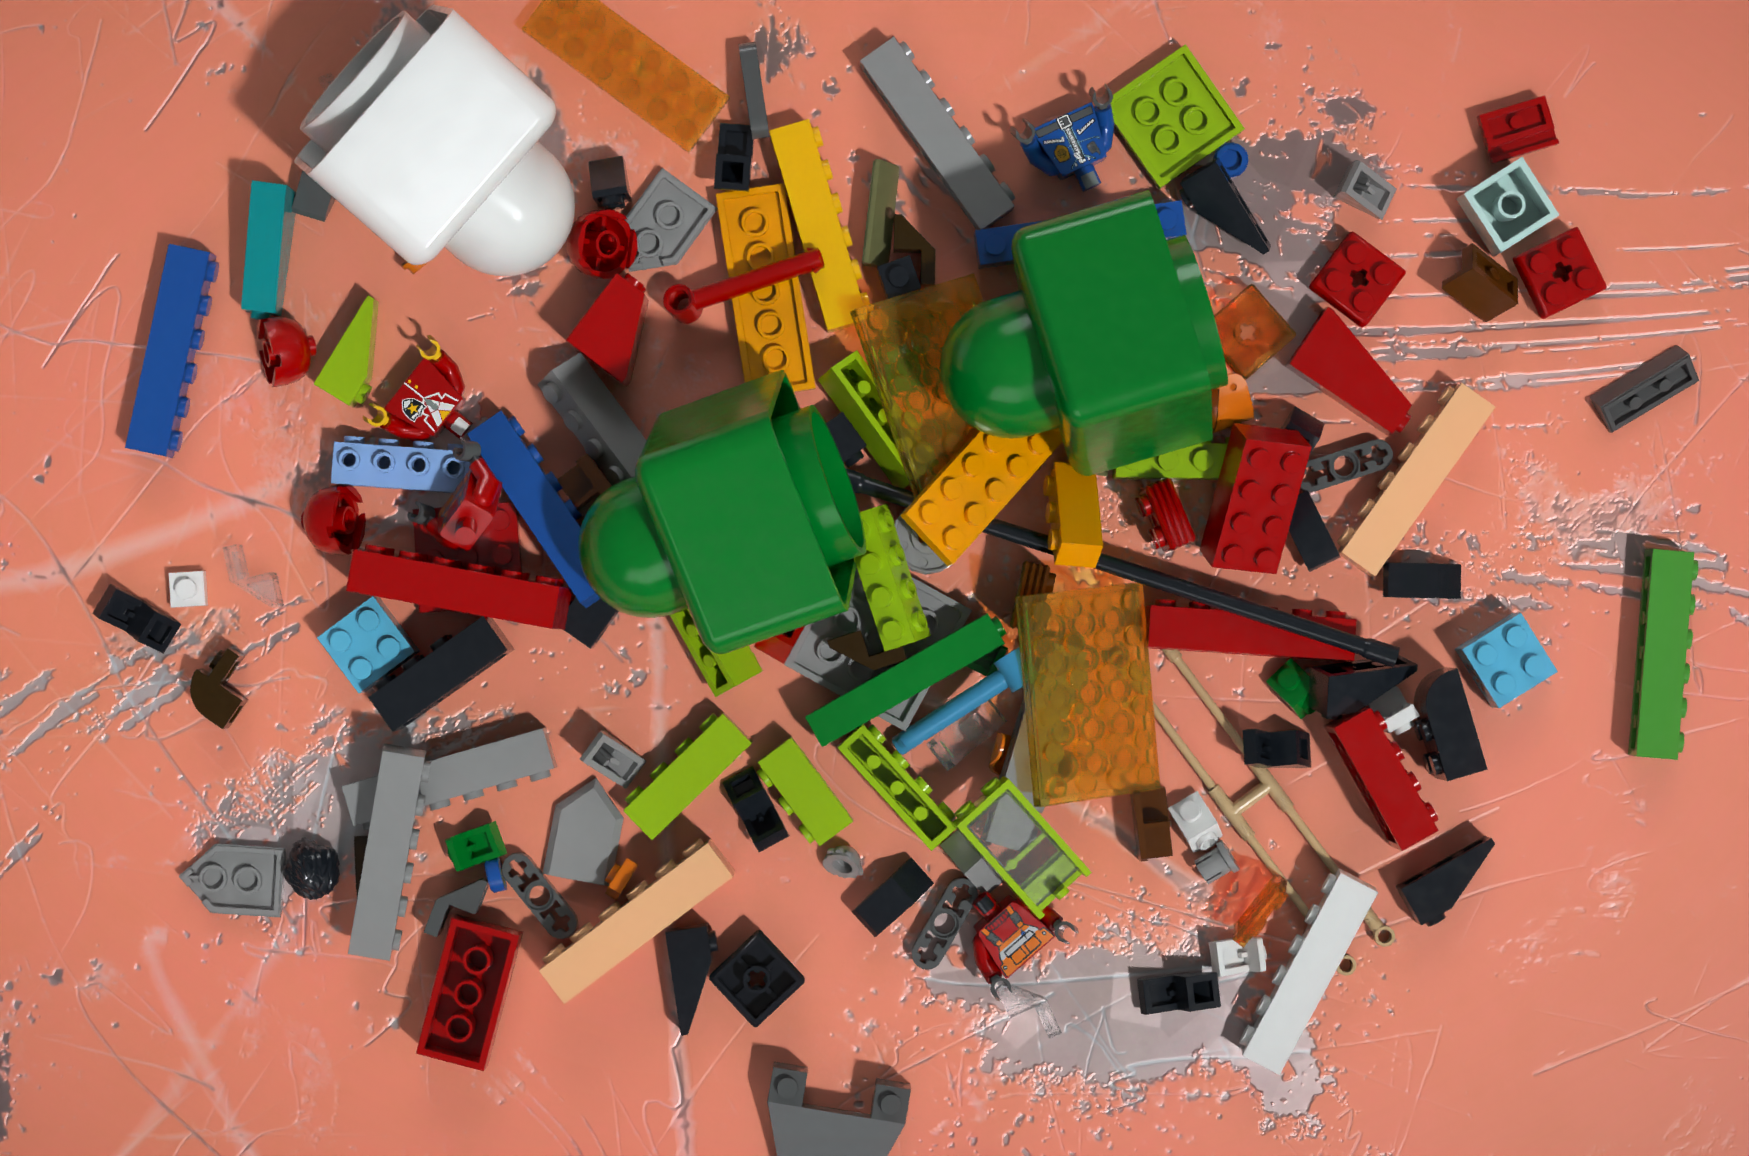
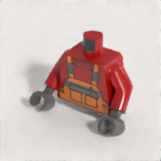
M461 439L463 448L455 447L453 455L457 460L470 462L471 465L469 466L470 470L441 508L437 517H435V509L432 506L417 501L415 504L419 507L418 515L408 512L407 517L411 522L426 526V531L442 546L451 549L461 547L469 551L493 520L503 483L497 480L486 461L480 458V444L475 441Z
M985 891L972 903V906L982 916L973 926L977 932L972 940L975 964L986 982L991 984V993L997 1001H1001L997 994V989L1000 986H1007L1011 994H1013V988L1007 979L1055 936L1059 941L1070 944V942L1063 938L1064 930L1070 927L1074 932L1079 933L1075 925L1063 921V917L1049 905L1042 910L1045 916L1039 920L1019 898L1015 899L1011 895L1006 896L1000 903H997L990 893Z

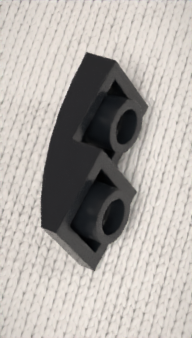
M1308 490L1299 494L1289 532L1309 572L1341 556Z

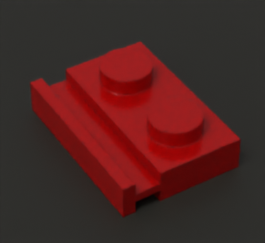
M1545 95L1476 117L1486 150L1489 153L1491 165L1559 144Z

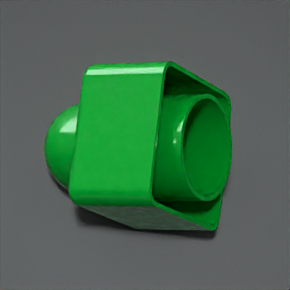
M1146 190L1017 230L1012 239L1011 252L1019 291L989 299L972 307L955 323L943 345L940 361L941 381L945 395L955 412L973 428L999 438H1023L1059 428L1069 463L1076 472L1084 476L1095 475L1213 440L1212 390L1228 385L1227 368L1219 332L1191 245L1184 234L1169 239L1165 238L1150 191Z
M784 370L776 371L660 414L637 460L635 476L614 484L594 501L584 517L578 541V554L583 574L593 591L605 603L622 613L641 618L665 617L689 609L703 644L716 654H726L848 611L856 572L854 558L866 553V537L860 510L834 438L822 415L814 405L800 408L792 385Z

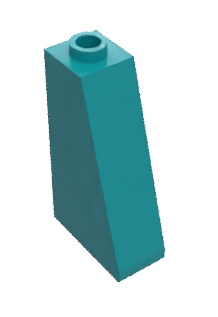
M254 180L251 183L241 309L251 312V319L259 320L270 318L272 315L282 316L296 213L292 212L296 192L287 185Z

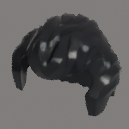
M304 837L293 844L289 858L283 865L285 880L303 898H308L309 900L322 898L324 895H328L339 882L340 871L338 866L340 862L335 849L317 845L314 840Z

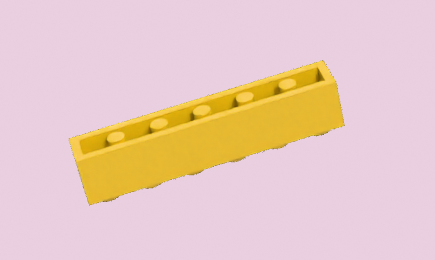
M806 119L769 130L803 250L806 252L808 251L807 248H819L823 257L825 268L820 269L816 274L814 272H810L827 332L831 333L868 322L866 313L872 312L867 292L860 293L857 280L863 278L858 260H850L847 247L853 244L848 226L841 227L837 214L843 212L837 192L831 194L827 182L833 179L828 159L821 161L818 147L824 145L819 127H811L810 120Z

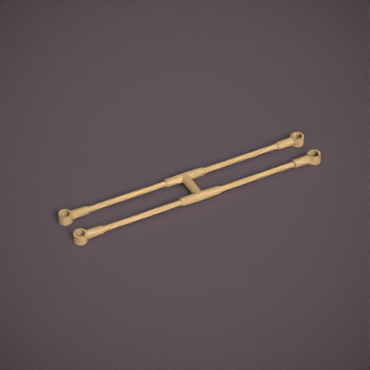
M1162 649L1170 662L1176 664L1244 755L1242 738L1183 661L1180 651ZM1120 650L1111 652L1107 658L1109 667L1120 674L1132 692L1136 691L1209 789L1208 793L1233 827H1235L1244 841H1248L1305 918L1309 908L1255 838V832L1242 816L1244 811L1267 794H1270L1282 812H1286L1330 872L1335 875L1338 870L1337 865L1293 808V802L1267 768L1249 766V768L1257 776L1260 783L1235 802H1232L1220 785L1214 783L1143 688V682L1129 665L1127 654ZM1116 654H1121L1124 658V663L1121 667H1115L1112 664V657ZM1370 907L1364 921L1373 932L1374 941L1383 947L1391 945L1395 940L1394 931L1384 925ZM1381 930H1388L1389 939L1385 942H1381L1378 939V934ZM1345 954L1343 959L1350 960V968L1342 971L1338 966L1336 971L1341 975L1348 976L1355 971L1356 961L1350 955Z

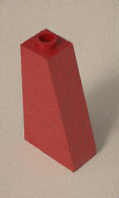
M1330 307L1323 309L1285 367L1385 435H1391L1395 430L1400 433L1411 418V415L1407 412L1412 404L1336 312Z

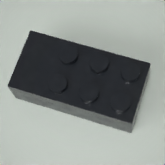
M482 616L454 637L451 634L444 635L430 645L433 652L426 657L423 654L420 656L416 655L401 666L404 670L402 674L397 677L395 674L392 676L388 675L373 686L375 693L368 698L392 732L403 729L515 650L493 618Z

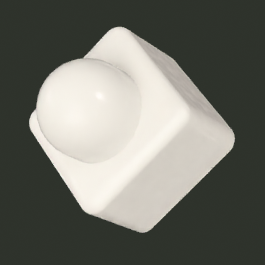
M433 4L417 20H414L406 11L396 15L371 38L338 74L310 109L300 125V130L311 140L297 155L294 163L410 264H425L434 259L445 247L465 265L479 272L494 276L525 274L543 266L559 252L570 234L574 221L575 197L570 179L558 159L538 141L554 121L556 115L554 101L453 8Z

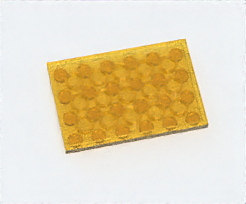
M974 273L850 311L914 499L977 431V429L966 423L952 408L945 395L940 373L941 353L950 330L964 313L984 302Z
M1131 582L1015 596L1034 806L1046 807L1161 789L1149 650L1145 648L1146 616L1143 584Z

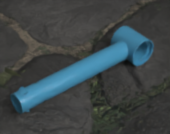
M1019 647L996 661L994 665L998 670L918 720L915 724L909 726L906 731L903 730L892 737V742L897 751L902 755L906 754L924 740L931 738L1005 689L1009 688L1014 693L1038 678L1039 675L1022 648Z

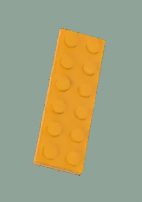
M784 183L749 188V192L729 191L716 193L728 277L795 256ZM797 276L733 298L732 303L745 383L776 371L784 370L794 392L816 389L799 277Z
M1059 428L1028 437L1013 439L999 438L977 430L900 516L947 566L954 564L1063 442Z

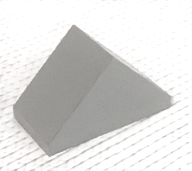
M1355 160L1347 167L1333 198L1382 220L1397 189L1364 163Z
M604 729L597 734L580 757L582 762L625 789L646 763L644 758Z
M969 827L970 831L978 838V840L986 847V849L994 856V858L1002 865V867H1004V865L998 860V858L990 851V849ZM958 829L940 844L941 848L981 893L985 891L991 893L1003 882L1000 876Z

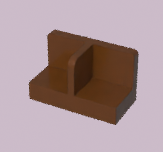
M1473 243L1462 249V270L1442 281V289L1484 322L1492 320L1518 304V279Z
M587 453L576 461V466L558 478L563 491L583 517H585L594 501L612 486Z
M1165 787L1130 790L1137 859L1143 862L1151 858L1173 856L1170 834L1171 820H1169Z

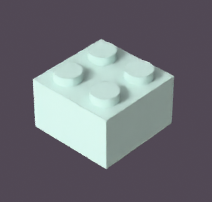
M1523 157L1456 199L1493 257L1559 216L1558 211Z

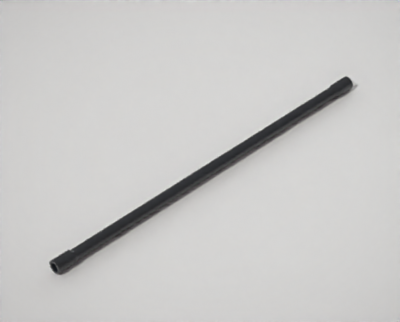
M846 468L854 493L866 494L906 508L919 495V493L867 477L863 473ZM996 518L982 531L983 533L1054 555L1053 550L1048 549V535ZM1104 553L1100 554L1096 568H1094L1359 654L1366 659L1390 667L1395 666L1399 655L1400 647L1372 638H1363Z

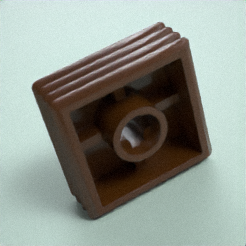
M1027 560L1023 562L1010 621L1012 629L1017 626L1018 630L1024 628L1025 631H1028L1030 629L1034 633L1038 627L1045 628L1049 608L1042 607L1045 594L1052 595L1056 574L1050 572L1048 564L1043 567L1041 563L1036 565L1035 562L1029 564Z

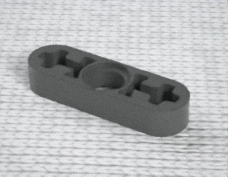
M756 41L741 43L738 45L752 139L767 138L770 136Z
M1376 439L1310 460L1306 468L1310 467L1312 472L1325 469L1321 462L1327 461V471L1333 481L1327 482V475L1315 479V486H1311L1310 482L1302 481L1300 490L1315 492L1383 470L1392 462V448L1387 442ZM1372 446H1375L1377 450L1384 451L1385 456L1380 458V465H1377L1375 460L1362 463L1365 471H1360V461L1354 451L1359 450L1360 457L1372 453ZM1340 456L1348 457L1353 463L1352 472L1347 476L1337 474L1334 469V462Z
M517 852L508 856L502 865V874L506 881L551 936L558 939L571 936L578 925V918L573 909L529 855ZM512 860H515L517 863L524 861L527 864L524 872L529 879L534 873L539 878L531 882L525 891L519 886L526 882L519 874L512 876L510 870L513 868L510 863ZM544 886L548 889L550 893L548 903L536 905L532 902L530 892L533 887ZM555 900L561 905L554 909L561 917L568 915L570 918L567 923L570 929L567 931L563 928L556 930L553 927L556 919L551 912L546 918L541 913L549 909Z
M957 877L950 881L916 939L911 953L914 963L919 968L929 970L940 964L972 909V903L977 898L978 893L977 888L968 878ZM963 884L969 886L967 891L971 897L969 900L963 898L958 904L957 908L964 910L961 916H959L953 909L943 907V904L947 900L952 905L956 898V894L952 891L955 886L961 888ZM947 913L954 918L955 924L950 932L941 933L935 928L934 921L938 915ZM930 930L935 937L946 940V942L941 946L937 941L933 948V953L937 955L934 960L928 958L926 962L920 960L921 953L918 949L920 946L923 948L928 947L932 938L925 935Z

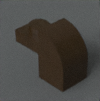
M227 648L225 652L220 650L209 665L213 669L211 673L203 668L196 669L190 685L191 698L196 709L221 729H227L232 725L248 701L246 697L226 684L245 657L243 653L235 648Z

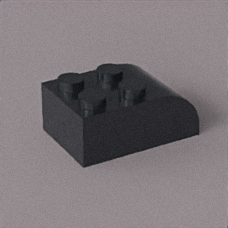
M1444 667L1429 673L1421 680L1416 689L1414 706L1420 716L1417 717V720L1413 721L1416 736L1419 741L1424 740L1427 753L1423 754L1427 772L1429 774L1433 773L1437 779L1451 781L1488 770L1458 668Z

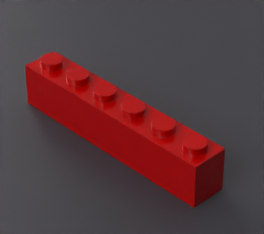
M1155 599V605L1145 607L1143 648L1341 662L1354 661L1355 653L1233 613L1210 609V606L1199 602H1189V608L1175 607V600ZM1292 609L1291 611L1292 615L1356 635L1357 619H1347V612L1326 611L1325 617L1312 616V610Z

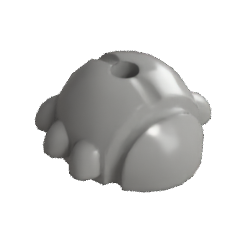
M843 845L827 850L823 866L828 872L843 878H856L857 875H863L861 859L854 848Z

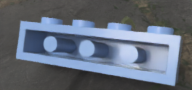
M344 436V442L334 441L331 483L337 485L453 493L470 470L469 466L471 464L468 461L457 460L453 455V449L455 447L463 448L462 444H448L447 450L434 449L433 442L413 441V447L399 446V440L379 438L378 445L364 444L365 437Z

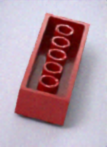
M369 544L365 545V550H353L346 591L544 628L565 630L572 590L563 587L564 580L537 575L534 582L529 581V573L502 569L501 575H496V567L468 563L467 569L461 568L462 561L434 557L433 563L427 562L428 555L402 550L399 551L398 557L394 556L395 549Z

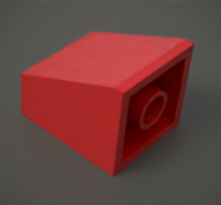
M616 273L566 341L627 387L632 379L649 300L644 294L646 288L641 282L628 273L624 278Z

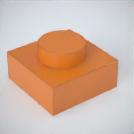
M626 858L622 866L615 863L604 880L610 884L605 894L617 901L636 871L638 864Z

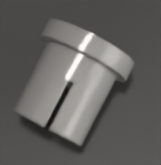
M1223 840L1216 843V848L1194 861L1208 885L1230 871L1235 873L1240 870Z

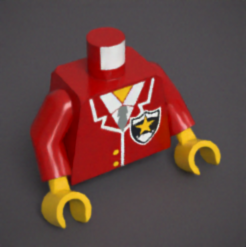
M427 335L428 339L432 342V347L429 350H422L418 344L416 345L423 360L384 408L376 403H370V406L377 409V416L374 419H368L363 416V420L372 426H380L387 432L403 439L423 441L430 435L437 438L445 428L461 439L473 424L458 412L466 402V399L463 397L465 384L458 365L444 350L440 349V345L432 335Z

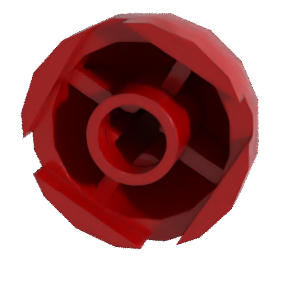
M592 210L579 216L573 223L566 240L567 252L572 264L581 273L596 279H612L616 273H622L625 268H630L634 263L638 250L637 235L634 229H630L626 216L615 210Z
M270 317L259 319L257 323V340L264 339L262 342L263 350H260L259 354L267 382L272 384V387H278L299 381L310 368L311 356H316L317 353L313 335L307 336L303 326L290 318Z
M350 485L326 487L314 493L309 499L301 515V525L314 547L334 555L353 554L351 552L352 549H359L365 535L366 516L365 513L359 515L357 503H363L356 488Z

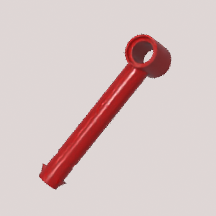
M807 248L808 251L794 257H789L694 290H690L686 285L676 284L666 290L663 296V304L666 310L678 322L691 324L699 319L703 308L795 278L799 275L810 272L816 274L820 269L825 268L823 257L819 248ZM689 298L688 305L684 309L677 310L678 303L683 299Z

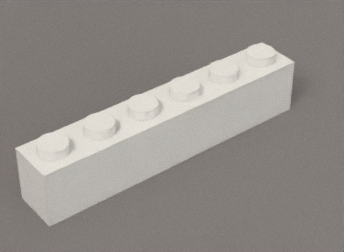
M1338 868L1335 875L1329 873L1321 888V892L1324 893L1319 905L1313 904L1310 907L1304 920L1308 924L1302 936L1296 934L1288 949V953L1292 955L1287 965L1280 964L1271 982L1275 984L1270 996L1264 994L1255 1011L1259 1015L1253 1027L1247 1025L1239 1040V1043L1243 1045L1241 1048L1242 1056L1278 1075L1281 1074L1378 894L1375 886Z

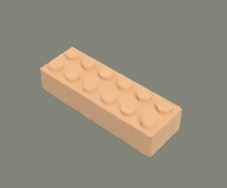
M700 838L682 852L685 857L677 864L671 859L656 871L654 875L657 879L649 885L645 880L639 883L626 895L629 899L623 905H620L618 901L614 902L600 913L598 918L601 921L593 927L588 922L570 937L573 943L566 948L560 943L542 958L545 964L539 972L564 1004L734 876L735 870L711 838L705 843Z

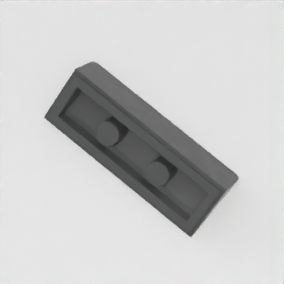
M1676 345L1591 395L1590 399L1608 431L1613 433L1699 381L1690 355Z

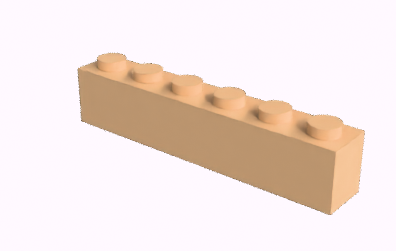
M1463 383L1455 385L1454 388L1448 386L1437 401L1441 405L1434 416L1428 414L1417 429L1421 433L1414 444L1408 442L1398 455L1397 459L1401 463L1394 472L1388 470L1377 485L1381 491L1374 500L1370 498L1366 500L1357 513L1361 517L1354 529L1348 526L1337 541L1341 545L1338 550L1340 556L1369 577L1377 575L1496 408Z

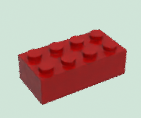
M1233 423L1200 546L1201 553L1211 567L1277 574L1312 448L1299 431Z
M1364 707L1357 713L1344 714L1341 719H1335L1324 725L1391 847L1403 851L1439 831L1434 823L1439 820L1435 810L1429 802L1425 803L1420 798L1418 791L1422 789L1421 785L1412 771L1407 772L1400 761L1405 759L1398 744L1395 741L1391 742L1385 735L1383 730L1388 727L1378 710L1373 711L1369 707Z
M458 914L451 918L416 1054L484 1071L487 1068L523 931Z

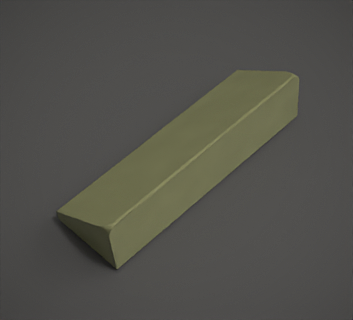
M880 159L873 161L862 256L863 266L876 268L877 266L889 263L899 178V167Z

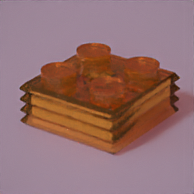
M1254 284L1247 286L1214 315L1225 362L1245 380L1296 337V332ZM1241 324L1245 327L1252 325L1255 328L1252 333L1255 338L1253 341L1249 338L1243 340L1240 337L1242 333Z

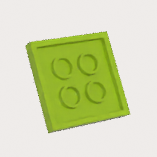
M1186 44L1113 94V99L1110 103L1114 127L1158 189L1167 185L1245 130Z

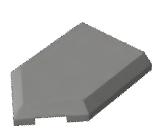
M661 168L626 216L630 229H634L636 232L638 248L634 263L628 268L629 272L677 265L718 208Z
M597 778L555 805L543 874L605 886L610 885L604 880L616 862L624 817L611 801Z
M216 843L195 863L181 873L179 877L202 901L201 903L210 913L281 917L285 880L283 865L286 863V848Z

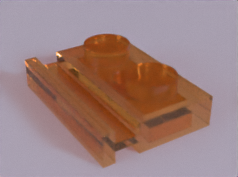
M1276 872L1234 924V937L1232 940L1243 948L1253 936L1256 937L1267 923L1266 919L1274 910L1277 911L1287 899V880Z

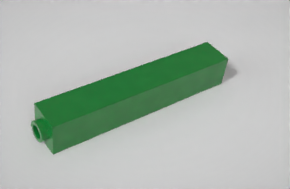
M988 613L908 657L906 660L899 662L809 713L805 718L819 743L824 747L1004 645L1005 643L1001 637L1007 633L997 616L991 619Z

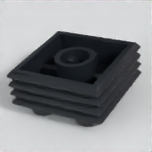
M757 930L710 974L709 980L753 1027H758L804 984L805 977L761 930ZM753 970L756 973L763 971L765 973L763 978L765 985L761 986L756 983L752 986L749 983L751 980L750 972Z

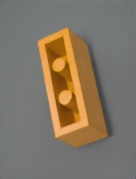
M1054 462L1051 474L1045 476L1043 484L1044 496H1049L1045 519L1046 523H1051L1048 535V549L1053 550L1054 565L1096 568L1103 548L1096 474L1084 476L1076 472L1070 463Z

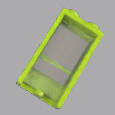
M1003 776L999 780L997 777H994L982 787L980 791L983 795L974 803L970 800L967 801L955 812L957 819L952 824L1024 903L1029 911L1040 920L1045 916L1042 910L1055 898L1060 900L1069 892L1067 887L1081 874L1087 877L1092 872L1008 778Z

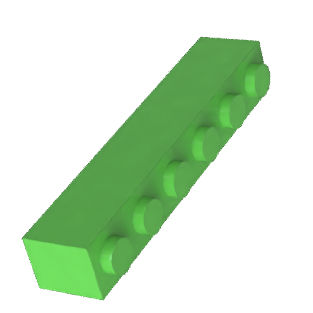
M1645 549L1628 749V755L1678 760V753H1682L1684 748V733L1680 732L1681 718H1685L1687 712V699L1683 698L1684 684L1688 683L1690 677V666L1686 663V651L1691 648L1693 640L1692 629H1688L1689 615H1693L1696 603L1695 595L1691 594L1692 580L1695 581L1698 575V561L1694 560V552Z

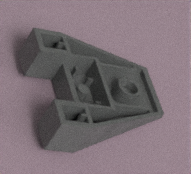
M774 1062L767 1102L777 1156H888L906 1123L911 1092L910 1083L876 1078L871 1112L866 1114L804 1104L803 1098L808 1067Z

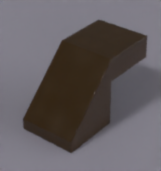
M895 214L893 253H921V288H934L936 250L902 214Z
M861 630L827 640L829 648L872 670L907 659L903 646L869 656Z

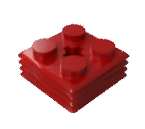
M1574 227L1513 257V263L1542 319L1554 315L1607 288L1578 227ZM1555 264L1559 268H1565L1567 274L1564 275V282L1561 277L1556 279L1553 277V272L1557 270Z
M1352 231L1346 235L1309 285V289L1358 326L1364 327L1368 325L1404 277L1406 271ZM1361 272L1364 275L1362 280L1365 282V285L1360 284L1357 287H1353L1351 285L1353 278L1350 276V273L1356 274Z
M1166 477L1141 488L1139 497L1135 498V502L1141 516H1148L1153 528L1148 530L1155 549L1162 548L1163 551L1169 552L1194 542L1196 537L1172 480Z

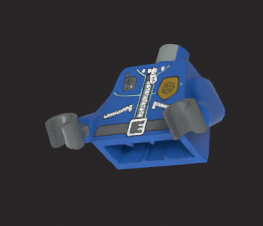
M1104 84L1106 92L1101 97H1096L1093 87L1089 89V95L1095 106L1090 102L1036 128L1023 118L1022 120L1026 128L1020 134L1013 126L1010 128L1011 134L1020 141V145L1030 164L1049 176H1058L1060 180L1075 174L1083 192L1101 184L1094 165L1104 161L1107 157L1106 153L1112 148L1115 126L1110 104L1113 94L1107 84Z

